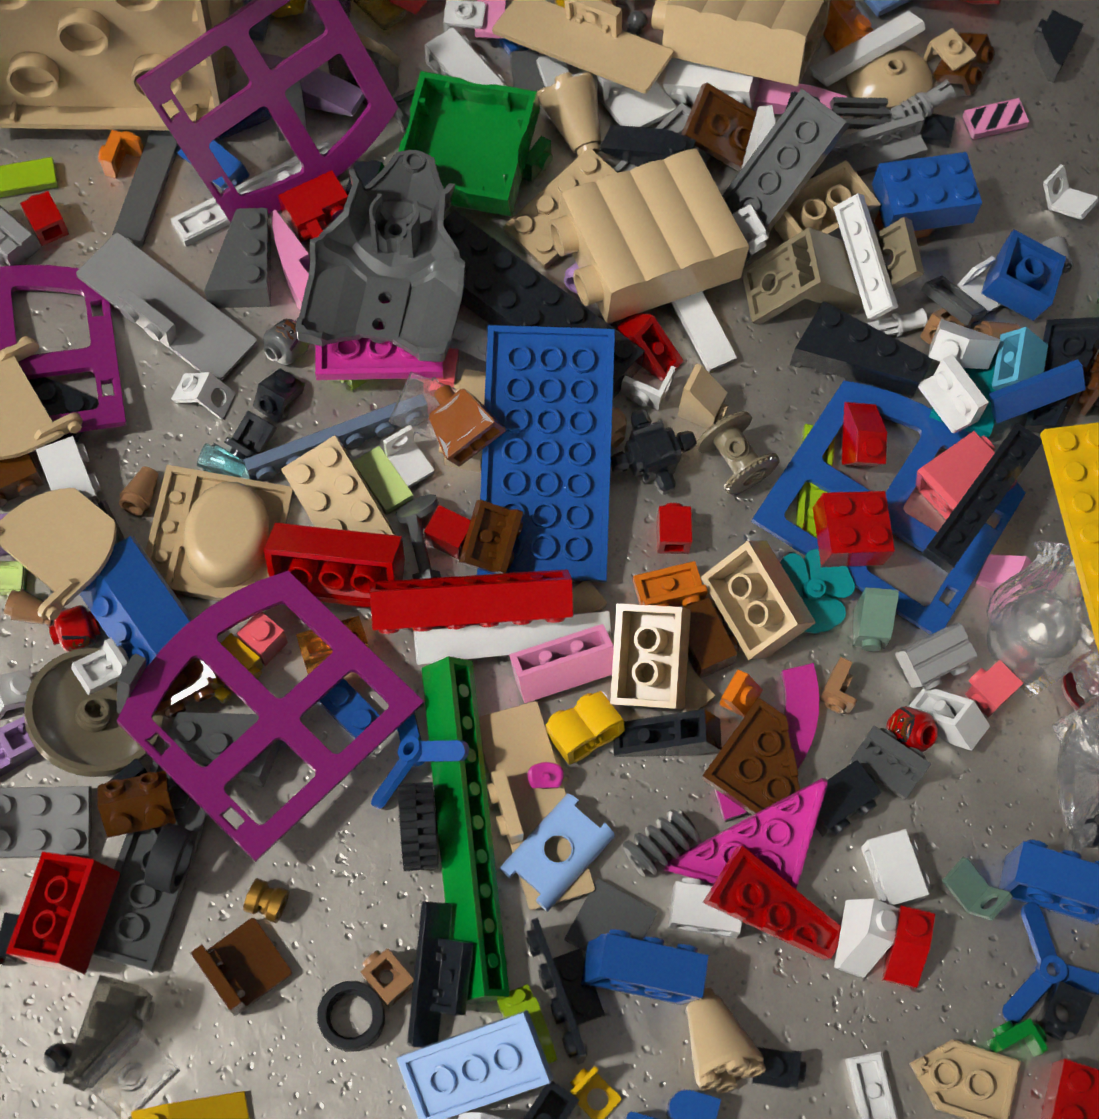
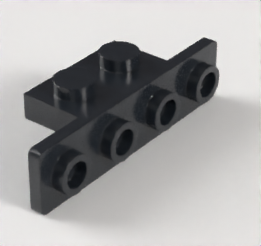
M424 901L421 905L407 1045L411 1047H424L439 1041L441 1013L466 1015L473 943L449 939L452 914L451 903Z

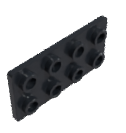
M535 918L531 920L530 930L526 931L527 945L532 957L538 956L541 964L538 965V975L544 991L551 990L553 999H551L550 1009L555 1023H562L566 1033L563 1034L562 1042L569 1059L575 1057L578 1065L583 1063L587 1057L578 1026L605 1017V1012L596 988L581 984L585 963L581 948L552 958L539 919Z

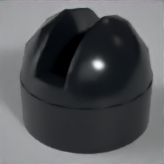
M53 1044L44 1053V1065L53 1073H64L72 1067L74 1053L65 1044ZM53 1051L66 1059L63 1065L50 1058Z

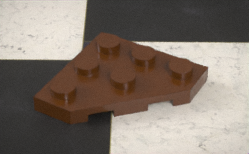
M758 697L701 779L751 815L799 791V774L794 750L791 748L788 734L787 717Z

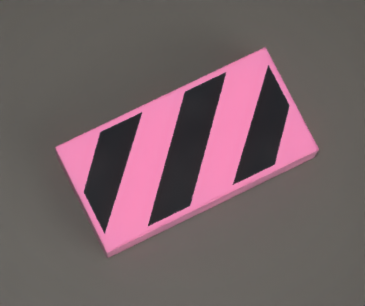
M1019 98L968 109L963 113V119L972 140L1027 128L1029 123Z

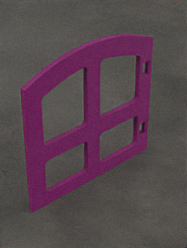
M252 0L136 80L230 223L236 209L267 208L269 214L274 210L280 211L279 194L331 170L338 177L372 145L398 109L339 0H310L325 25L324 33L273 68H268L249 36V29L290 0ZM229 46L247 75L249 83L198 120L192 121L172 92L170 85L175 79L222 47ZM337 54H341L366 97L368 106L346 134L325 154H320L288 101L285 92L289 87ZM169 100H172L179 111L172 118H170L162 104ZM265 106L300 161L302 168L298 173L279 182L239 194L211 152L209 144L254 111ZM222 176L228 186L221 194L212 182Z
M55 265L0 267V350L17 344L12 300L14 291L39 290L84 296L91 341L90 346L87 348L34 354L18 363L27 379L93 372L96 379L99 406L94 410L76 412L83 419L82 428L78 432L127 426L110 302L77 277L76 272L80 268ZM102 304L103 316H92L91 306ZM113 383L114 396H103L102 385ZM70 413L50 415L49 417L53 422Z
M289 571L259 580L233 592L186 624L146 667L130 697L127 698L117 719V724L257 862L424 704V701ZM285 604L332 649V654L283 698H276L217 638L244 620L277 605ZM194 658L201 659L259 717L256 723L207 767L197 765L152 719L169 688ZM354 672L388 703L389 707L343 751L334 754L301 723L300 718L349 673ZM157 734L170 746L164 751L163 755L148 741ZM276 740H283L314 770L316 775L266 823L260 825L224 789ZM230 808L244 820L238 829L223 816Z

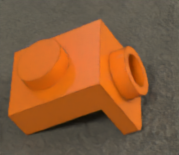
M111 130L106 144L101 146L98 154V161L102 165L105 176L117 179L126 154L141 158L144 150L141 138L129 131L119 132Z
M737 669L719 704L723 708L745 717L754 702L761 695L763 689L748 673Z

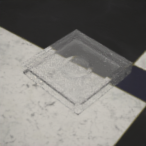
M135 1025L80 1079L86 1087L121 1119H132L131 1111L143 1109L181 1070Z

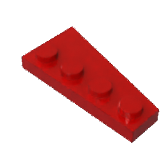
M744 846L735 848L703 903L822 960L831 959L838 947L841 926Z

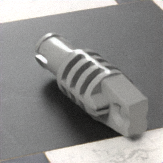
M945 80L926 93L918 92L915 96H911L906 101L901 102L900 105L894 106L890 110L888 119L894 121L917 113H922L924 118L929 117L934 112V108L956 96L950 82Z

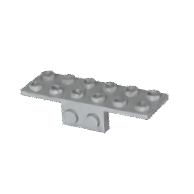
M115 233L76 272L77 277L118 308L130 322H136L152 339L163 343L200 373L210 372L220 381L257 344L254 336L119 233Z

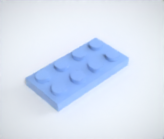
M528 1010L410 1051L396 1058L419 1119H447L548 1084L554 1079Z

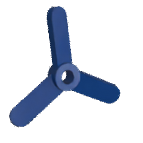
M414 712L397 729L400 738V745L398 747L399 760L372 797L371 805L377 809L383 808L411 767H419L428 761L465 760L469 754L468 744L462 740L422 741Z
M1032 902L1025 904L1021 908V916L1037 960L1035 972L1003 1006L1002 1013L1006 1021L1011 1020L1013 1024L1019 1023L1050 990L1053 984L1059 981L1076 989L1099 995V973L1066 964L1063 959L1058 957L1040 907ZM1047 965L1054 967L1056 971L1055 976H1051L1047 972Z

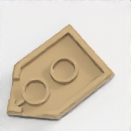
M952 1039L910 1063L936 1110L964 1119H1009L1021 1063L1020 1060Z

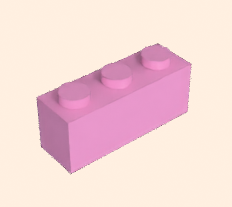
M600 624L509 654L515 681L524 704L612 675L614 646L604 624Z

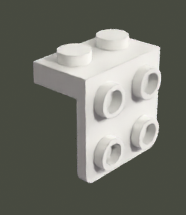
M597 75L598 99L619 125L648 127L665 119L676 109L675 103L657 81H655L648 93L643 94Z

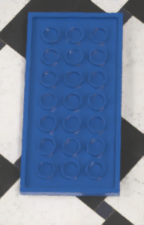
M488 325L484 406L505 426L507 431L482 449L480 500L509 510L518 509L523 511L521 518L523 528L519 537L515 539L512 550L514 551V560L506 573L568 569L572 581L607 582L615 329ZM477 569V575L491 574Z

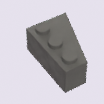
M267 208L236 209L204 289L207 301L216 308L271 307V223Z

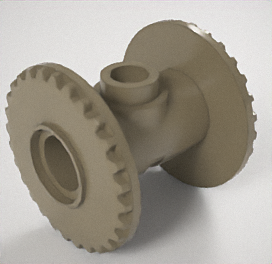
M747 411L735 412L719 420L708 428L696 443L697 449L701 453L711 452L716 449L721 453L734 473L724 484L725 492L730 495L746 491L764 480L776 469L780 461L776 453H769L758 457L742 432L752 421V416Z

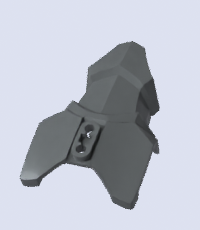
M418 150L396 152L382 171L366 186L363 185L356 170L349 168L352 187L344 211L318 237L310 239V269L300 314L296 321L297 339L318 346L362 339V337L369 338L375 343L390 341L416 357L419 361L442 362L446 358L454 334L466 279L465 262L460 258L458 248L444 228V214L451 207L456 184L449 183L444 189L437 172L434 157ZM379 322H383L384 329L376 330L379 327Z

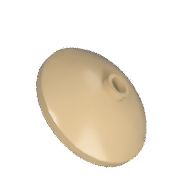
M904 45L895 47L846 76V87L851 97L887 98L888 104L886 109L890 110L894 106L900 105L901 102L906 101L909 97L915 96L918 92L926 93L930 91L933 84L932 74L926 61L917 52Z

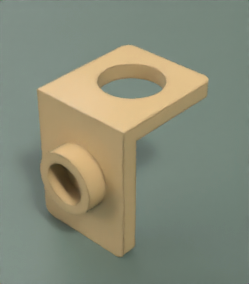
M951 28L929 42L923 59L927 63L939 55L955 71L974 60L976 54L957 32Z

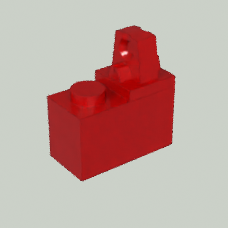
M331 170L279 194L278 198L282 214L299 242L302 243L308 239L318 237L327 228V225L332 223L344 211L348 195Z

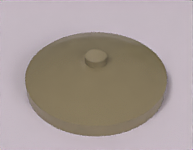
M84 648L69 651L48 662L40 669L31 682L24 706L26 730L38 752L56 767L72 774L87 777H104L117 774L135 758L140 762L147 755L117 724V719L120 715L117 713V682L88 696L71 669L73 662L100 650V648ZM153 715V721L161 728L163 716ZM158 734L151 740H148L153 746L158 738Z

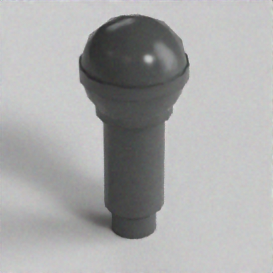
M635 10L629 14L628 33L637 36L638 32L646 27L648 19L644 12Z

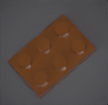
M706 82L700 87L681 134L696 140V147L740 172L757 112Z

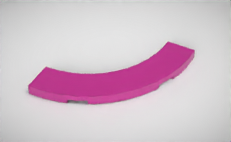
M814 663L782 670L781 672L785 695L784 715L787 717L788 734L791 748L794 750L797 769L803 763L811 747L819 716V687ZM714 790L724 822L748 813L719 791Z

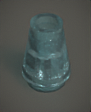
M205 443L197 461V467L202 468L203 471L240 478L246 468L243 460L216 443L213 445Z

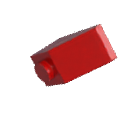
M634 314L626 317L616 328V330L645 351L642 367L660 381H664L671 366L677 369L684 361L654 315Z
M845 402L842 465L861 467L885 465L887 430L876 404Z
M905 906L899 907L895 939L886 952L882 981L911 988L918 987L931 946L935 913Z

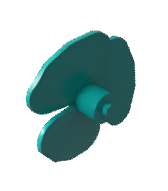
M819 549L810 550L804 559L796 553L784 556L780 564L816 622L804 632L816 634L830 631L844 620L846 609L842 602L829 596L846 598L855 589V583L846 566L821 567Z

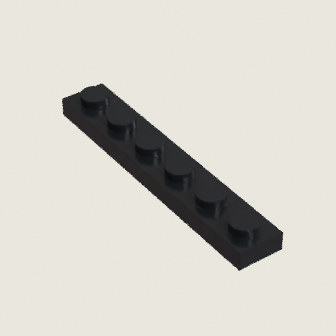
M1016 423L921 555L947 573H950L1042 444L1041 438L1019 423Z

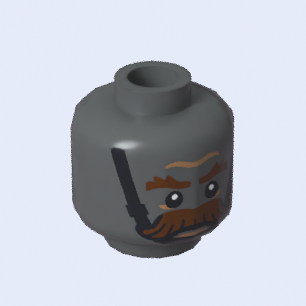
M285 318L265 332L263 337L264 352L271 361L289 365L308 351L310 344L297 339L295 330L297 320Z

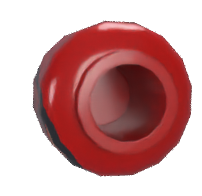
M83 605L60 611V615L54 620V625L49 626L53 644H61L66 652L95 645L97 636L101 635L98 621L92 612Z
M903 706L897 709L887 721V730L891 731L897 737V741L907 748L913 747L924 752L932 747L937 739L938 728L935 720L926 711Z

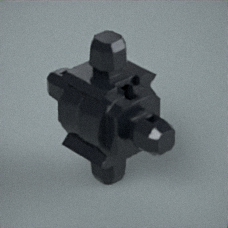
M644 409L634 411L631 414L633 430H631L629 440L626 441L625 453L621 451L611 457V469L614 473L629 471L630 467L635 477L642 475L644 483L655 480L654 484L662 495L672 493L676 485L673 474L677 464L680 462L682 453L696 446L697 441L692 431L677 433L675 436L671 427L664 429L663 421L652 423Z

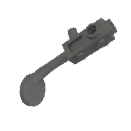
M433 494L418 497L403 505L396 512L398 522L407 523L419 570L418 573L412 574L413 579L441 578L440 571L432 570L421 521L422 517L431 513L439 505L436 495ZM435 626L432 629L445 628L446 626Z

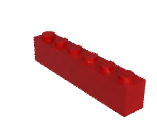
M568 569L369 582L372 631L379 630L383 634L396 633L399 629L412 628L414 631L423 632L429 631L435 626L461 629L466 624L494 627L499 622L510 621L516 625L530 624L532 620L545 619V621L551 623H558L564 621L565 618L573 617L572 578Z

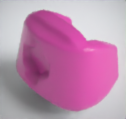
M538 763L531 766L528 770V781L532 788H557L561 786L564 778L563 768L556 763Z

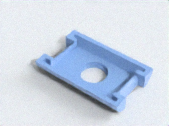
M569 793L563 797L499 868L510 879L517 873L540 894L536 899V903L547 912L615 837L614 832L606 823L599 828L576 807L579 800ZM553 836H562L571 845V854L563 862H553L545 855V843Z

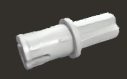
M921 308L900 315L892 313L891 317L868 322L867 324L890 336L895 335L899 337L902 336L903 332L925 328L928 319L926 312Z

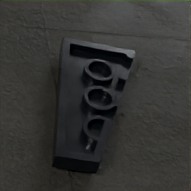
M1099 317L1048 319L1043 341L1048 344L1044 372L1078 359L1083 366L1085 379L1099 349ZM1078 393L1029 411L1026 421L1027 429L1031 432H1042L1044 429L1062 427Z

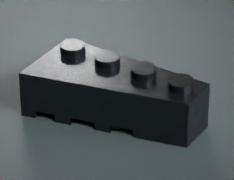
M823 301L796 345L789 365L798 368L801 365L813 368L816 373L823 375L831 373L846 378L845 381L857 383L860 381L871 384L874 387L912 399L933 359Z

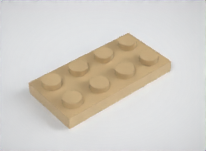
M591 148L586 149L503 226L504 232L546 270L560 257L551 239L549 221L559 218L561 193L578 185L596 182L617 172Z
M332 436L281 468L314 527L396 535L338 436Z

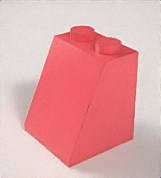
M973 431L917 471L915 489L947 520L994 455V445L987 437H980ZM1017 479L1010 489H1012L1016 485Z

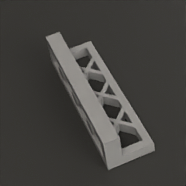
M922 113L842 136L814 172L813 177L845 160L849 162L859 176L875 172L879 163L926 156L928 149L920 135V130L925 120Z

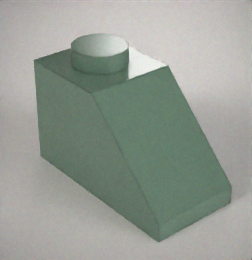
M865 587L853 610V646H860L863 650L872 652L886 648L892 637L899 590Z

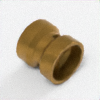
M256 878L248 891L243 910L253 915L261 912L266 920L277 923L284 912L290 891L281 887L276 889L269 888L266 881Z

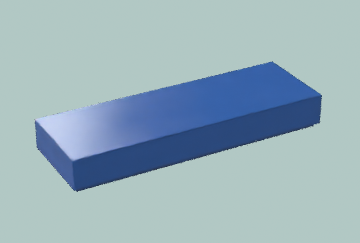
M1077 359L989 393L994 420L998 424L1086 390L1083 366Z

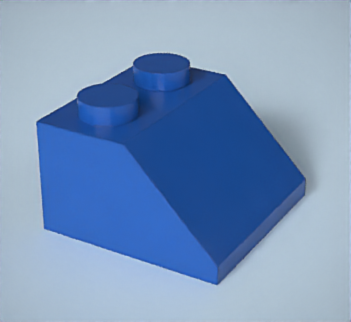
M1013 230L996 256V260L989 268L981 294L1034 321L1053 304L1066 257Z

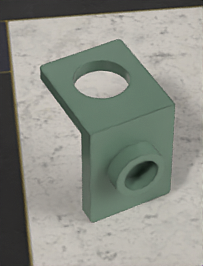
M964 857L960 859L942 880L967 913L988 920H993L1013 897L1008 891L989 886L969 859ZM998 897L995 905L988 909H983L989 900Z

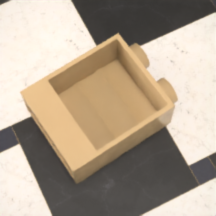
M656 0L652 14V28L663 31L662 46L673 50V58L798 86L826 29L831 0Z
M697 149L682 151L664 160L645 163L630 171L615 173L596 182L570 188L561 193L559 218L549 221V231L556 251L560 256L572 253L579 269L574 270L573 278L580 300L585 306L597 303L607 323L741 278L749 249L745 237Z

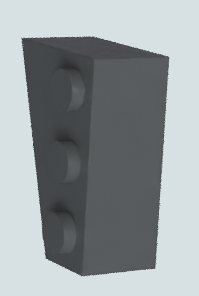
M177 712L168 736L195 763L207 767L256 723L259 717L257 714ZM276 740L236 777L264 787L283 740ZM164 741V744L168 749L170 746Z

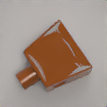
M444 385L435 391L434 397L440 406L429 414V419L445 458L458 467L507 431L505 426L466 389H460L455 393L450 385Z

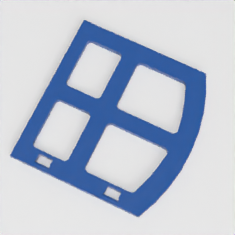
M843 381L751 522L804 556L810 550L819 549L817 538L785 518V512L802 486L807 482L816 485L827 493L870 491L825 463L822 456L843 425L845 402L876 404L882 418L904 425L920 434V439L887 489L886 498L892 534L923 553L937 532L907 514L903 509L904 504L916 487L917 471L933 460L939 449H949L970 433L964 430L952 433L945 423L929 417L931 412L929 407L900 394L871 385ZM1018 482L1006 493L994 510L996 514L1002 516L996 528L994 529L987 523L984 524L958 563L948 573L928 606H923L899 591L896 614L929 635L946 627L1026 494ZM846 566L855 583V588L861 592L864 591L865 587L898 590L869 572L867 566ZM946 588L956 592L948 606L939 600Z

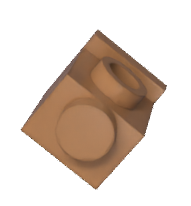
M388 948L382 953L379 950L375 951L362 963L365 968L360 971L361 975L373 990L379 994V997L389 1009L413 989L414 979ZM387 971L391 972L393 980L387 984L380 981L381 974Z

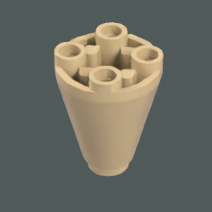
M567 72L558 75L554 79L555 84L542 88L537 92L541 106L572 151L577 153L578 157L588 148H591L598 154L600 152L601 133L597 89L593 74L585 72L579 76L572 77V74Z
M704 988L703 998L689 1002L687 1006L694 1078L700 1090L716 1088L718 1094H723L734 1090L738 1086L737 1081L745 1077H756L764 1073L766 1068L760 1050L720 996L715 994L712 988Z

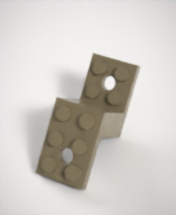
M902 217L876 233L885 265L890 254L893 252V261L889 266L886 265L893 291L924 274L911 219ZM808 227L743 268L742 276L752 323L761 325L805 298L820 304L824 301L852 315L864 309L844 241ZM774 278H776L775 286L770 290V286L773 284Z

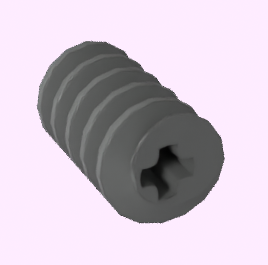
M672 809L667 812V819L663 817L656 819V827L652 825L645 827L646 836L642 833L635 834V844L629 840L625 841L623 849L637 872L642 877H645L643 871L645 869L654 875L657 873L656 861L665 867L668 865L665 856L667 853L675 859L679 858L676 848L678 845L686 851L690 850L688 838H691L696 843H700L701 839L689 817L680 809H678V812Z

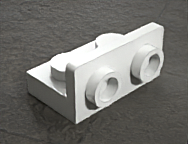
M953 354L943 358L935 374L921 381L918 386L952 433H956L978 422L989 403Z

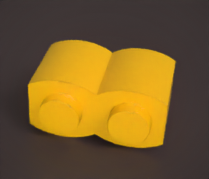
M602 691L583 695L577 701L574 708L555 712L549 718L548 723H546L549 739L569 765L582 760L596 748L608 744L625 731L624 719L613 705L610 704V701Z

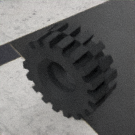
M433 782L398 784L403 870L439 869Z

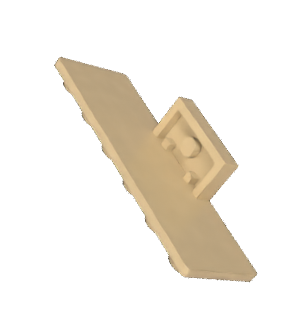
M513 0L492 27L493 34L643 94L648 93L673 57L672 49L623 31L622 9L601 0H564L565 8L545 0Z
M536 701L479 717L483 755L492 782L487 784L491 803H498L501 815L496 817L501 836L507 835L512 853L566 795L563 783L557 788H532L528 781V770L531 766L543 762L556 763L539 705ZM553 836L545 843L544 852L551 861L563 862L571 854V845L566 838ZM589 867L555 904L594 892L595 887ZM520 877L529 910L533 911L542 908L536 903V899L540 894Z

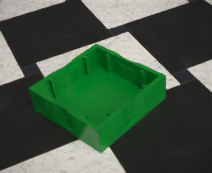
M420 71L410 107L408 128L400 142L398 152L418 150L434 157L443 188L445 189L449 183L456 184L451 203L452 206L512 217L540 112L537 91L498 84H476L462 78Z

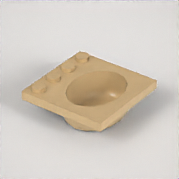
M167 465L145 552L174 594L220 601L237 590L269 577L264 547L274 524H287L294 491L290 486Z

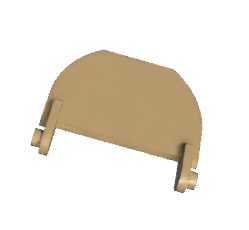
M28 336L22 337L17 344L0 350V460L28 454L61 438L69 432L77 433L82 428L83 419L79 413H70L53 422L18 363L35 354L39 349L37 341Z
M75 488L57 489L39 494L21 503L0 520V547L54 591L38 608L37 613L42 619H57L60 615V610L69 604L100 574L114 548L117 530L116 522Z

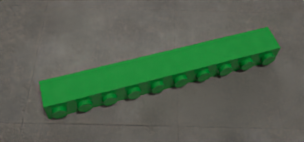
M448 656L422 668L429 741L462 740L469 747L468 757L463 761H431L445 903L452 904L449 939L473 943L467 1004H484L510 997L473 661Z

